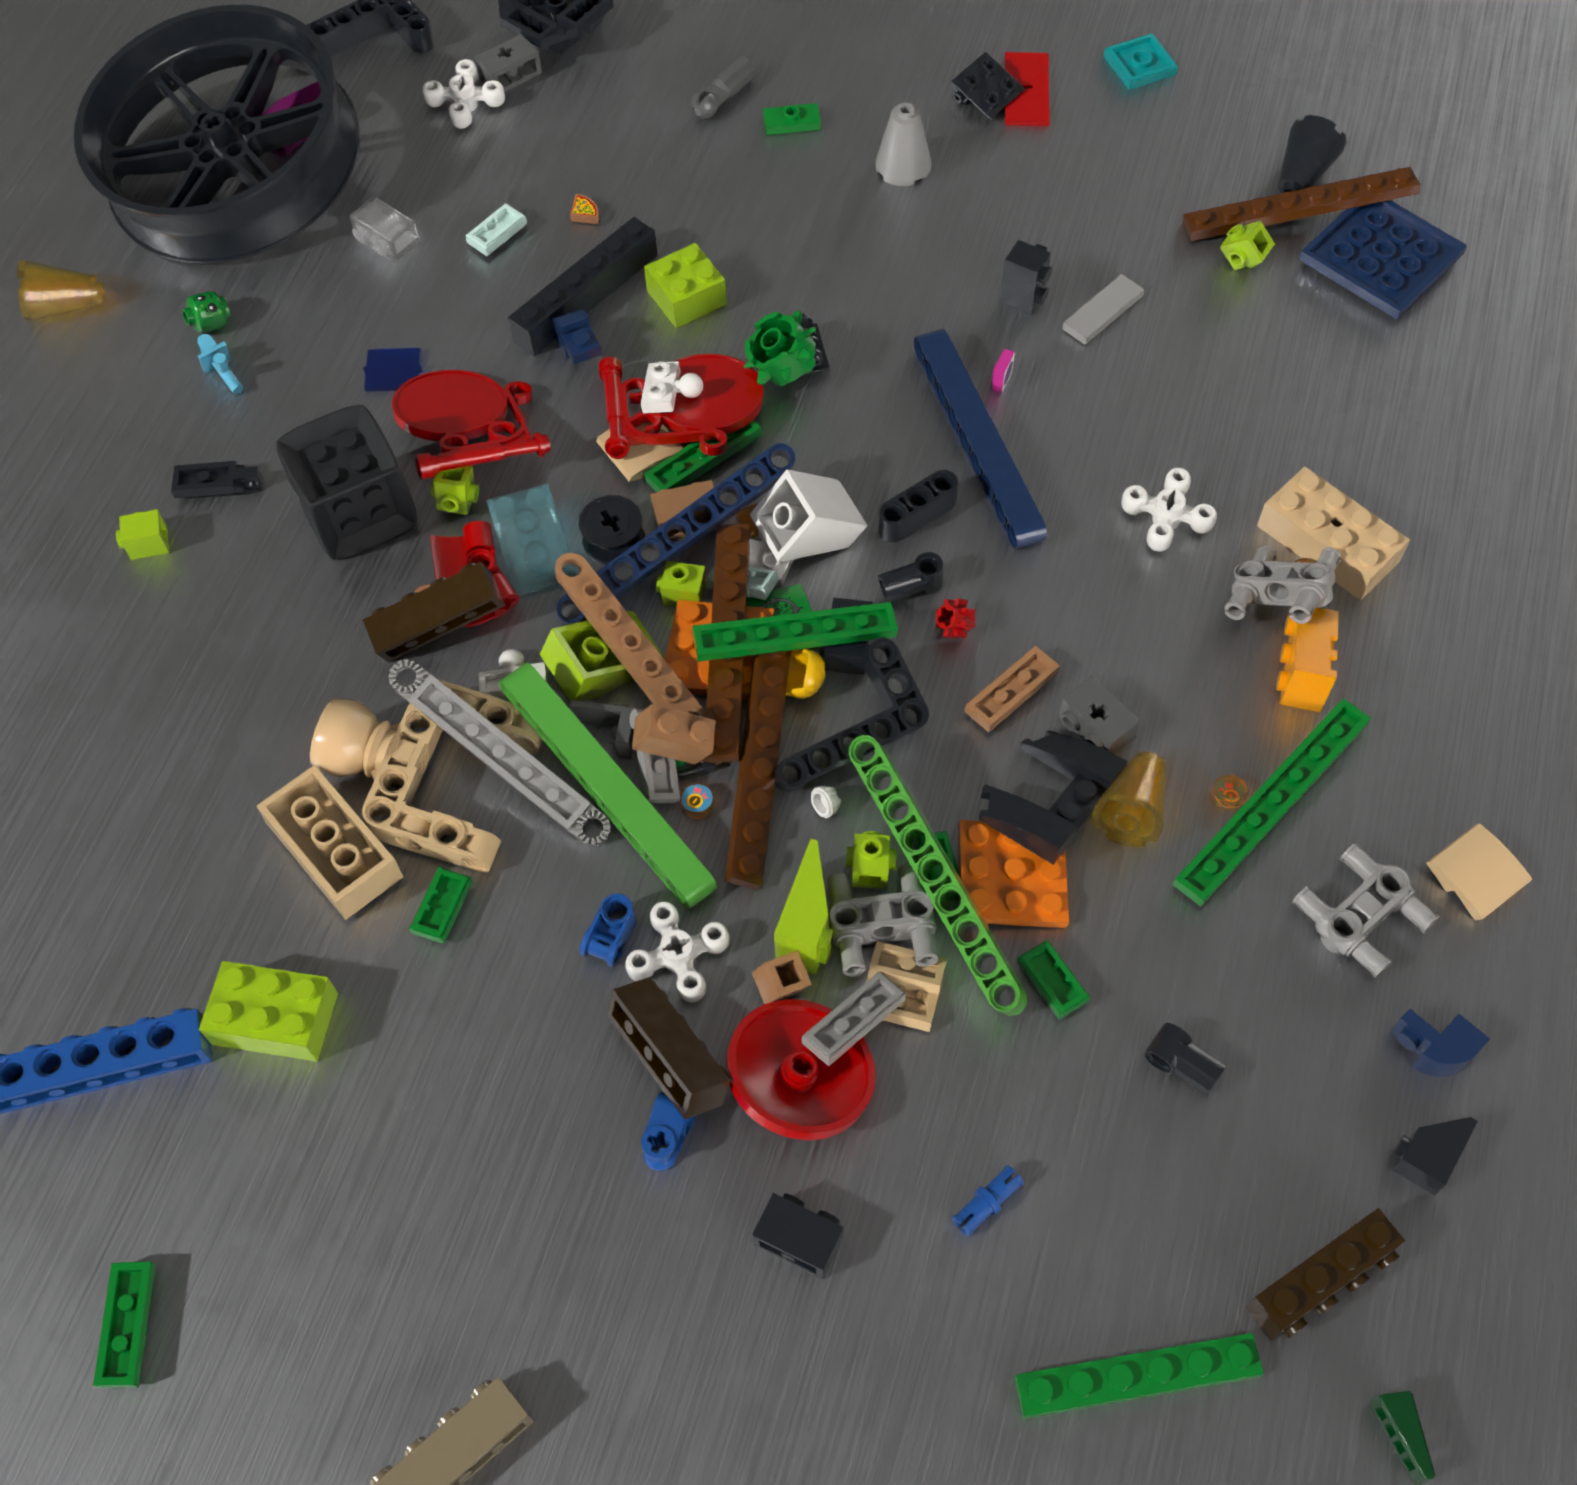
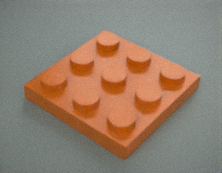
M678 600L665 661L691 694L707 696L709 660L697 661L692 627L694 625L711 624L713 603ZM747 606L746 619L774 616L775 610L773 608ZM754 655L745 656L743 700H748Z
M960 820L958 824L959 877L986 924L1067 928L1069 924L1066 850L1053 865L982 821Z

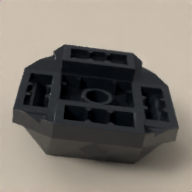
M498 0L502 27L516 35L522 34L531 44L540 49L548 47L561 54L583 36L590 34L591 30L603 20L605 14L614 7L613 0Z

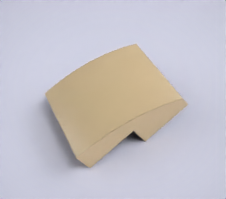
M644 422L635 428L645 432V427L654 423ZM662 424L659 433H670ZM610 429L598 436L596 441L605 453V442L610 438ZM680 443L630 446V451L622 459H613L609 454L607 456L625 478L632 482L644 479V473L683 449Z
M1480 823L1475 824L1426 862L1446 892L1455 891L1474 920L1484 919L1533 880L1511 851Z
M877 941L869 966L867 981L880 972L906 993L905 1001L882 1021L930 1032L947 958L938 956L937 963L921 967L915 963L914 950Z

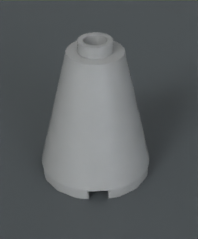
M902 103L892 109L875 160L877 173L883 175V180L892 185H915V180L922 178L923 181L931 171V156L920 111L910 103Z

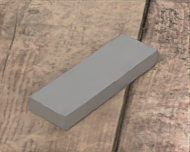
M1123 274L1119 275L1064 321L1063 330L1086 345L1143 297L1144 288Z
M878 972L802 1036V1044L825 1064L830 1066L905 1001L906 993Z

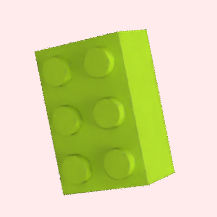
M222 961L199 1031L212 1045L318 1062L338 992L328 977Z

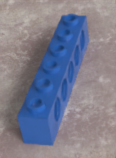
M181 1008L172 1012V1015L160 1018L144 1017L138 1019L135 1024L123 1027L108 1026L98 1030V1033L86 1036L71 1035L62 1038L57 1043L30 1045L21 1052L8 1055L0 1054V1114L212 1062L211 1044L199 1031L203 1015L197 1008ZM174 1035L169 1044L161 1046L164 1039ZM136 1045L132 1053L124 1056L125 1051L130 1046ZM99 1054L93 1063L87 1065L88 1060L93 1055ZM61 1063L59 1069L50 1074L51 1069ZM23 1072L22 1077L17 1082L12 1083L14 1078Z

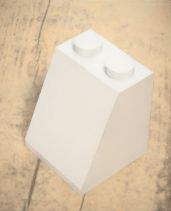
M788 469L750 513L751 518L778 562L849 548L868 526L838 479Z

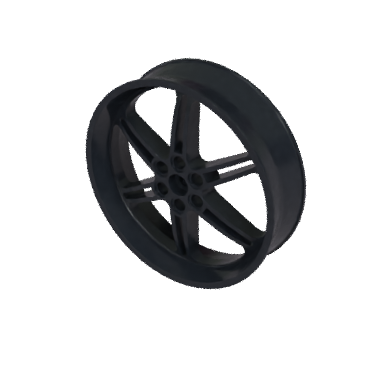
M231 4L197 9L165 20L138 35L113 55L92 80L82 98L74 125V147L78 163L92 186L108 199L111 211L123 231L136 244L153 254L173 261L196 264L224 263L251 257L270 250L304 231L333 204L342 192L354 169L360 145V126L356 110L346 91L336 81L332 60L321 39L313 30L291 15L275 9L254 5ZM248 65L228 102L223 108L218 110L211 109L186 85L213 72ZM280 65L312 74L319 82L321 92L315 101L262 115ZM179 90L198 112L193 115L173 92ZM166 97L192 127L185 134L125 146L138 124ZM308 137L297 153L275 173H272L259 159L264 153L285 147ZM186 171L164 207L148 206L130 201L124 196L121 187V180L126 175H149ZM258 172L265 180L259 182L253 174ZM237 177L249 187V189L239 194L209 203L228 178Z

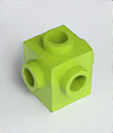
M1260 220L1244 226L1238 224L1231 228L1220 249L1233 269L1237 270L1244 267L1253 268L1262 263L1275 243Z
M473 465L440 471L432 480L431 496L435 497L438 511L468 515L472 502L476 503L478 500L479 485L474 483Z
M867 831L863 834L855 833L854 846H847L846 867L853 868L852 887L888 888L889 870H896L897 849L890 848V835H882L876 831Z

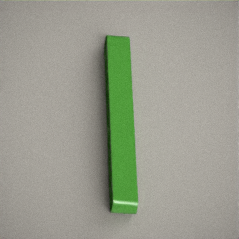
M524 663L499 681V686L508 700L686 909L690 910L718 888L715 879L530 663Z
M869 735L856 737L849 747L850 759L986 999L995 1010L1007 1016L1020 1014L1027 1005L1028 997L1025 989L886 749ZM870 748H875L874 756L868 761H863L864 753ZM885 777H891L890 786L885 790H879L881 780ZM902 806H908L907 816L901 820H896L897 810ZM919 835H925L926 841L924 846L918 850H913L912 843L914 839ZM936 865H942V875L936 880H930V870ZM960 895L961 903L956 910L947 911L946 904L951 896ZM973 925L978 926L979 934L977 938L972 942H965L964 933L966 929ZM988 957H996V969L990 974H983V961ZM1013 988L1016 994L1014 1002L1009 1006H1002L1000 1003L1001 993L1005 989Z

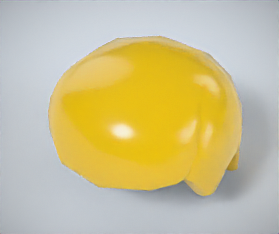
M806 648L791 651L786 688L787 696L806 699L813 696L822 687L826 677L825 662L819 653Z

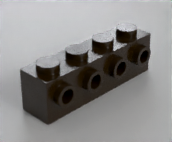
M482 562L465 565L460 569L459 573L453 576L433 581L430 587L420 592L408 593L401 598V601L389 607L384 606L374 610L371 616L363 619L375 653L389 663L506 605L492 572Z
M651 977L614 988L607 1016L684 1120L722 1106L730 1082L728 1074L708 1052L705 1043L694 1034L688 1026L685 1017L679 1014L670 1003L664 990L660 989Z
M1377 1208L1255 1296L1246 1308L1271 1341L1282 1333H1285L1290 1338L1308 1325L1304 1317L1312 1311L1316 1310L1319 1315H1322L1337 1304L1339 1300L1335 1295L1346 1287L1352 1293L1370 1279L1366 1274L1368 1270L1377 1265L1382 1271L1400 1257L1396 1249L1406 1240L1380 1208Z

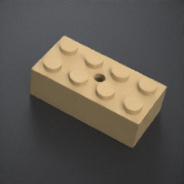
M1305 466L1264 504L1257 527L1307 563H1316L1321 551L1325 548L1331 547L1338 550L1341 554L1339 558L1342 559L1334 571L1336 576L1335 583L1360 601L1401 561L1410 542L1409 538Z
M315 765L256 806L269 828L345 920L403 878L394 857Z

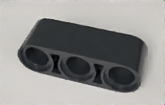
M938 470L882 504L879 509L878 525L880 537L888 542H898L951 510L957 501L958 477L956 474L949 470Z

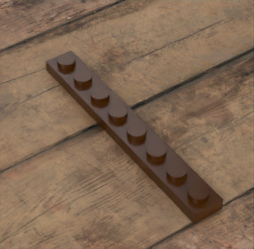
M1411 167L1398 168L1387 172L1183 214V225L1190 241L1225 235L1238 224L1244 226L1261 220L1264 226L1416 195L1419 194L1421 184Z
M749 524L717 525L711 623L744 620L747 618L751 536ZM745 656L709 660L706 718L716 720L713 753L704 758L705 762H740Z
M791 650L756 654L753 660L724 881L754 890L759 889L763 884L775 786L774 772L778 762Z

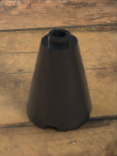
M1307 115L1300 121L1298 119L1295 120L1290 129L1278 183L1281 193L1314 186L1342 154L1347 143L1346 135L1343 131L1340 135L1334 129L1336 124L1333 121L1315 115Z

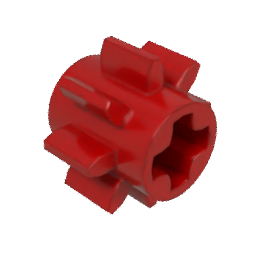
M944 599L945 605L936 610V628L945 629L943 637L953 639L956 637L966 638L967 632L976 626L974 614L976 609L966 608L968 605V600Z

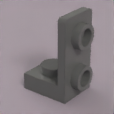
M588 699L569 701L568 708L582 724L612 727L611 744L616 746L618 758L632 759L634 729L630 726L629 718L631 711L636 709L635 707L622 703H615L613 705L600 704Z

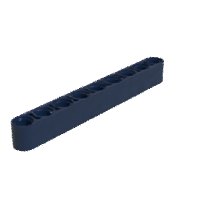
M943 328L915 336L913 342L916 356L1011 546L1014 549H1019L1045 541L1047 539L1045 522L948 333Z
M777 443L602 567L596 572L616 599H619L666 565L667 561L676 558L716 529L717 525L723 524L770 490L787 469L792 470L796 460L793 449L784 443ZM775 456H782L787 460L788 465L777 467L771 459ZM750 474H756L761 477L763 483L758 486H752L746 481V477ZM725 492L732 493L736 496L737 501L732 505L724 504L720 499V495ZM698 511H705L710 514L711 520L707 523H699L695 520L694 514ZM678 529L685 534V539L681 542H673L668 538L667 534L671 530ZM647 548H653L658 551L660 556L657 560L647 561L642 557L641 553ZM620 567H628L632 570L633 576L628 580H620L616 577L615 572ZM568 593L558 600L556 614L562 626L588 621L581 611L573 619L563 616L562 610L565 606L575 605L568 596Z

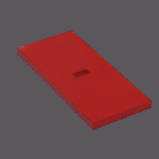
M1005 52V70L1025 88L1019 96L1005 107V125L1049 126V53Z

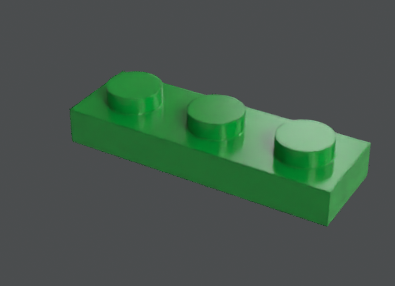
M151 1261L111 1263L93 1386L98 1389L139 1388L156 1267Z

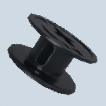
M606 495L594 499L584 507L579 516L578 526L583 536L582 545L585 553L593 561L603 565H607L645 537L642 528V514L639 507L630 499L620 495Z

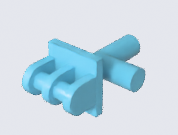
M200 335L197 343L201 354L197 356L203 372L207 374L216 369L234 395L241 393L244 387L229 368L228 362L231 361V357L226 343L223 341L217 345L210 335Z

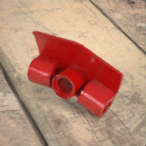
M472 521L463 527L464 536H430L435 580L453 576L459 573L460 569L465 565L482 562L492 572L506 605L463 626L465 628L474 627L493 620L512 610L519 602V595L497 565L492 527L486 521Z

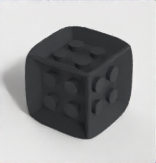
M364 405L349 406L321 416L292 429L276 441L278 456L287 478L299 496L305 516L320 545L332 560L348 558L400 536L417 523V512L406 479L398 468L395 455L381 428Z

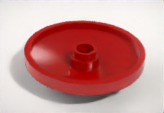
M778 1000L754 1009L738 1024L726 1053L725 1066L730 1079L729 1086L741 1108L764 1128L792 1139L820 1140L847 1130L865 1111L872 1097L876 1081L875 1063L865 1039L862 1037L830 1066L825 1064L802 1044V1036L828 1015L832 1009L806 1000Z

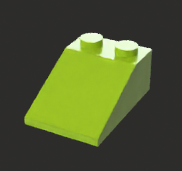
M634 611L627 612L665 659ZM589 621L551 628L540 652L541 658L569 701L596 699L633 680V677Z
M811 838L774 932L776 958L798 950L807 972L817 975L821 963L827 965L831 956L833 944L830 942L833 929L828 928V908L818 840Z

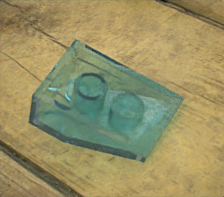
M548 483L486 500L512 587L517 594L523 596L561 585L555 577V564L560 556L570 553ZM571 563L563 567L562 571L567 576H577L574 565H571Z

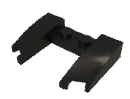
M1049 730L1046 731L1045 737L1038 740L1024 739L1020 743L1019 749L1073 781L1049 810L1022 797L985 784L982 788L981 798L989 800L988 810H980L978 819L1054 865L1120 781L1128 761L1082 739Z

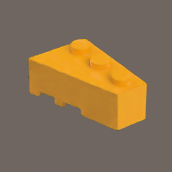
M1315 607L1311 619L1305 624L1296 623L1289 615L1287 616L1284 635L1289 636L1288 643L1283 644L1280 662L1285 663V669L1279 672L1276 690L1281 691L1280 705L1321 712L1337 678V671L1331 670L1332 661L1337 660L1338 651L1334 650V644L1338 639L1339 611Z

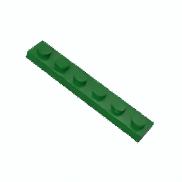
M891 602L694 625L692 627L698 662L870 641L881 637L894 638L897 637L898 633Z
M1253 1333L1021 1373L1016 1374L1014 1379L1023 1419L1259 1378L1264 1375L1254 1335Z

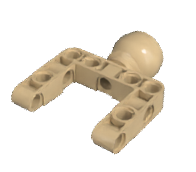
M438 679L488 721L493 719L504 720L501 724L493 725L529 754L538 752L542 739L512 703ZM331 699L324 708L314 731L310 749V763L323 773L334 777L353 776L364 771L368 778L373 777L374 782L363 804L362 814L364 823L377 839L387 844L474 871L489 872L502 839H499L490 832L475 828L473 823L434 810L430 813L410 806L443 729L410 703L401 722L390 726L388 720L379 723L376 715L359 701ZM417 727L428 728L424 732L413 731ZM397 784L402 786L397 791L387 790L391 785ZM380 814H387L389 816L385 821L373 820ZM446 835L456 837L454 841L449 843L440 841Z

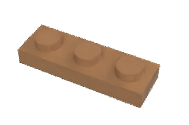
M1035 645L965 705V712L989 733L1059 673L1060 665Z

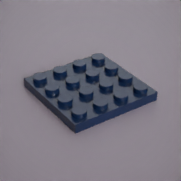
M1388 200L1346 209L1301 251L1298 260L1393 318L1398 319L1464 254L1467 245L1395 202Z

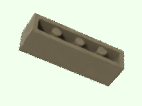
M499 1377L493 1381L487 1379L472 1391L470 1395L472 1399L460 1410L456 1407L448 1411L438 1421L437 1425L439 1428L428 1438L422 1436L412 1442L404 1451L406 1457L393 1468L391 1465H388L381 1469L370 1480V1484L463 1485L534 1421Z

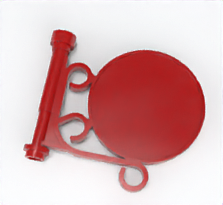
M696 354L676 360L679 362L681 370L679 380L687 373L697 374L703 381L701 394L695 398H687L679 392L676 394L673 412L643 413L641 411L629 418L627 393L633 389L642 390L637 393H629L630 404H640L645 380L631 378L621 384L620 379L623 375L621 361L615 357L603 358L598 363V373L600 379L604 382L607 422L610 428V438L605 442L606 453L613 459H622L630 451V446L646 444L665 445L699 441L700 450L704 454L709 456L723 454L728 447L726 434L735 432L748 425L755 419L762 408L763 385L757 383L758 373L752 367L744 368L745 362L727 355ZM644 422L654 423L646 426L645 432L635 428ZM662 424L665 425L667 428L675 431L670 433H659ZM717 440L720 441V443L712 445L706 443L705 441Z
M439 370L409 379L393 395L392 411L398 426L415 437L440 443V453L438 456L435 454L430 455L429 452L415 455V464L420 480L434 478V474H438L440 471L504 460L506 457L536 452L539 458L545 457V453H550L551 451L548 435H542L540 432H537L532 437L526 426V420L518 405L527 404L532 400V388L526 382L514 381L508 383L503 389L493 379L476 372ZM514 393H520V394H515V400H514L512 394H514ZM507 406H509L520 426L517 432L516 426L513 423L504 421L508 411ZM505 432L509 433L511 436L506 437L498 433ZM488 434L489 441L468 445V440Z

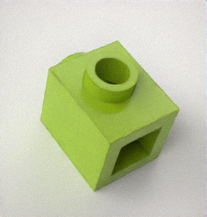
M158 509L119 516L120 529L116 530V540L119 548H124L131 560L169 553L168 527Z
M667 561L664 573L658 574L656 582V592L661 593L662 605L676 608L678 600L703 602L706 590L705 566Z

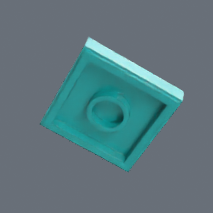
M1153 33L1104 48V58L1128 90L1175 76L1178 73L1179 67Z

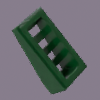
M1411 1391L1382 1394L1371 1400L1372 1408L1414 1484L1421 1485L1435 1479L1436 1475L1413 1393Z

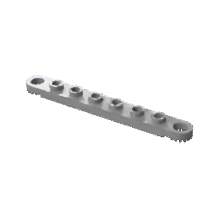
M405 659L393 665L389 670L388 678L390 685L399 695L582 843L588 846H599L607 841L611 833L609 819L588 800L433 675L428 673L418 663ZM405 669H411L416 673L415 683L408 685V687L399 685L397 681L399 673ZM590 819H597L603 824L602 834L596 838H590L583 832L584 824Z

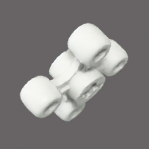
M463 59L456 64V76L450 79L449 87H443L436 80L427 81L422 87L424 101L430 107H439L444 101L453 102L449 108V117L452 125L459 129L467 128L471 124V112L477 108L478 101H485L490 107H499L505 101L504 88L499 81H487L483 87L474 85L478 80V71L476 64L469 59Z
M1173 468L1168 472L1164 482V490L1159 492L1157 497L1148 495L1147 491L1139 485L1129 486L1123 493L1121 505L1126 513L1137 515L1145 511L1152 514L1154 524L1148 530L1147 544L1154 551L1161 552L1170 547L1174 536L1173 529L1178 527L1180 522L1189 523L1195 532L1201 534L1210 532L1215 526L1217 512L1214 507L1209 504H1199L1196 507L1186 505L1184 495L1189 490L1191 476L1183 468Z
M659 902L651 909L650 920L653 928L662 935L660 946L654 951L649 952L642 949L632 951L625 961L627 974L634 981H639L651 977L654 971L659 968H667V970L676 973L678 976L676 985L680 998L689 1003L698 1002L705 995L706 984L702 974L695 971L693 967L695 958L703 952L711 954L724 952L730 942L729 931L720 922H710L704 926L702 932L690 936L685 931L678 929L679 916L676 907L670 902ZM663 916H668L666 919H660ZM715 936L720 937V938H718V939H716V940L711 939L712 937H715ZM679 949L681 954L676 955L674 950ZM638 964H645L642 967H636ZM692 984L696 985V987L691 989L686 988L687 986Z

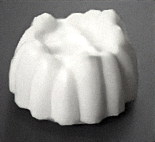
M818 786L811 791L813 808L821 817L830 818L836 814L840 807L841 799L837 796L834 787Z

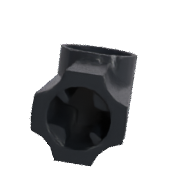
M924 552L917 556L914 563L879 574L878 582L885 601L892 602L918 592L932 594L939 591L943 585L942 558L936 553ZM925 572H933V574H924V573H925Z
M1171 1023L1163 1024L1145 1050L1144 1057L1158 1070L1170 1074L1174 1072L1208 1095L1226 1066L1192 1044L1193 1040L1182 1028Z

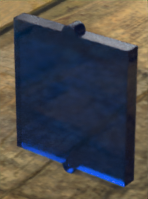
M369 349L367 365L363 368L365 373V392L396 391L403 383L418 376L423 371L420 365L421 349Z

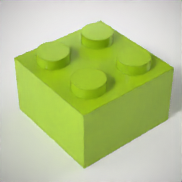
M696 243L644 266L648 293L676 329L727 305L725 279Z

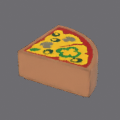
M576 194L570 212L571 222L599 224V212L595 202L587 196Z

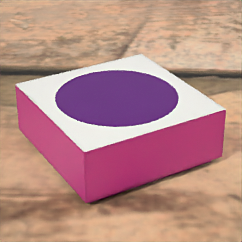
M1008 349L1002 351L993 369L992 391L1002 394L1013 371L1014 351Z

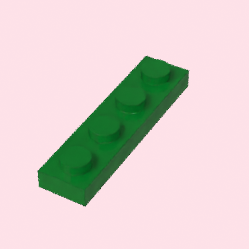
M752 420L745 427L726 434L728 441L727 450L717 456L704 454L700 450L699 441L692 442L644 473L645 480L656 492L663 489L686 486L761 437L762 427ZM717 440L705 441L706 443L712 445L720 443V441Z

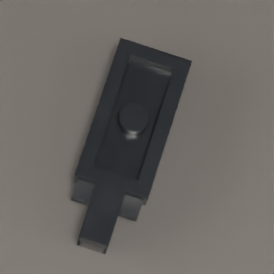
M236 461L175 465L171 492L174 498L244 492V489L262 488L263 476L258 466L245 467V465H238Z

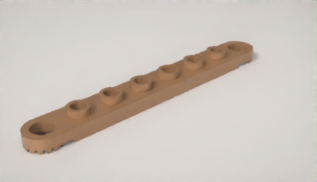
M566 553L560 556L555 564V577L558 583L563 586L571 600L651 702L655 705L706 718V711L585 558L577 553ZM571 563V565H578L581 572L577 576L570 577L564 574L562 569L566 564L569 565ZM710 762V763H715L716 766H718V764H720V763L722 764L723 762Z

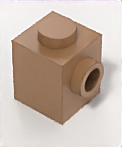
M798 950L767 961L751 972L764 1004L792 997L812 985Z

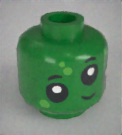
M207 291L189 296L186 300V308L182 309V315L187 326H192L198 333L204 334L223 329L227 319H230V310L223 296H218L214 291Z

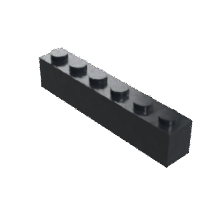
M632 217L508 316L513 341L533 356L539 353L555 340L553 318L579 309H583L587 314L658 256L655 230L636 217Z

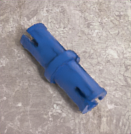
M1006 1165L985 1188L980 1186L974 1192L975 1197L956 1215L951 1217L957 1228L967 1218H971L960 1230L965 1236H971L972 1232L990 1214L996 1215L1001 1210L1000 1205L1019 1187L1024 1185L1023 1179L1019 1174L1008 1184H1005L1015 1172L1012 1167Z

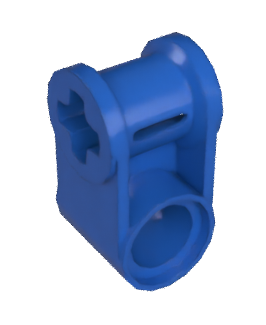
M616 893L607 896L603 900L591 926L583 936L579 949L580 955L587 957L590 954L607 961V965L612 968L617 966L637 922L632 902L627 896ZM618 910L627 912L621 919L614 920L610 918Z
M662 1091L655 1100L649 1122L641 1140L645 1163L655 1171L668 1170L675 1164L685 1137L688 1135L695 1119L694 1116L684 1120L667 1095ZM661 1144L666 1145V1148H660L658 1153L653 1152V1148L658 1149Z

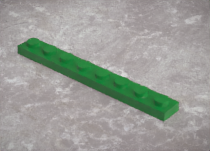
M1342 698L1175 878L1173 886L1202 907L1365 729L1371 717Z

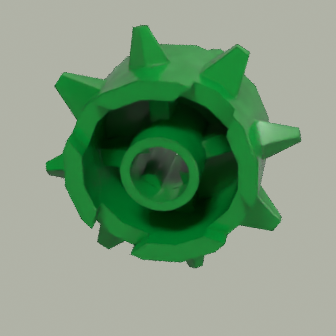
M797 310L790 316L782 315L780 312H773L765 315L755 323L756 331L745 341V354L749 361L744 365V368L756 367L758 369L757 383L759 385H763L770 380L775 385L782 387L789 382L795 381L804 373H809L813 370L816 360L814 358L815 342L811 334L816 330V327L805 329L802 327L801 311Z

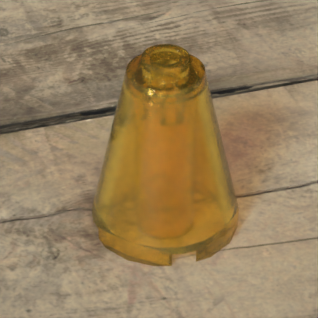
M26 260L18 261L17 278H24L20 279L18 294L22 316L25 318V321H34L99 306V300L105 299L103 282H98L95 275Z
M1153 752L1137 753L1096 802L1092 813L1094 825L1097 829L1101 826L1108 832L1106 837L1112 842L1126 847L1141 848L1145 847L1146 842L1153 840L1154 843L1158 840L1163 830L1167 772L1166 763L1159 755Z

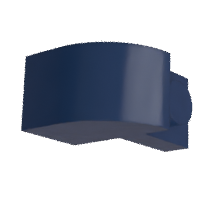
M583 309L552 319L555 339L566 360L571 358L575 365L602 355L601 346L590 327L589 318Z
M1411 1008L1391 1030L1405 1048L1415 1051L1420 1055V1058L1412 1067L1434 1077H1447L1460 1072L1490 1040L1488 1036L1461 1014H1458L1445 1030L1440 1033Z

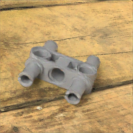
M1268 545L1260 546L1253 560L1241 562L1234 568L1235 582L1231 590L1233 595L1224 607V610H1226L1225 614L1231 619L1240 620L1245 616L1250 604L1292 606L1289 613H1292L1290 618L1294 622L1299 624L1309 622L1315 607L1325 606L1333 600L1332 586L1336 578L1334 571L1342 559L1339 558L1341 556L1340 552L1331 547L1325 548L1321 551L1316 563L1276 561L1277 552L1273 547Z
M1354 843L1342 854L1339 860L1348 865L1364 880L1359 888L1337 908L1335 906L1331 908L1309 886L1302 889L1293 899L1292 903L1316 923V931L1321 935L1322 944L1326 949L1333 953H1341L1343 956H1353L1374 978H1377L1392 962L1367 940L1368 935L1393 911L1395 913L1400 911L1422 933H1425L1440 916L1435 914L1415 896L1416 892L1414 887L1410 885V878L1405 870L1398 866L1378 864L1358 847V844ZM1383 884L1390 885L1395 891L1386 889ZM1335 927L1345 930L1348 936L1339 934Z
M910 863L898 868V876L900 877L902 892L853 899L850 876L847 873H835L828 877L832 901L828 908L830 929H833V943L840 949L844 975L850 977L858 976L866 971L861 946L876 944L877 941L887 943L912 939L916 965L927 967L938 962V954L936 953L933 938L937 928L934 905L923 889ZM914 913H921V914H923V915L915 916V915H913V914H914ZM849 922V923H852V924H850V925H842L841 923Z

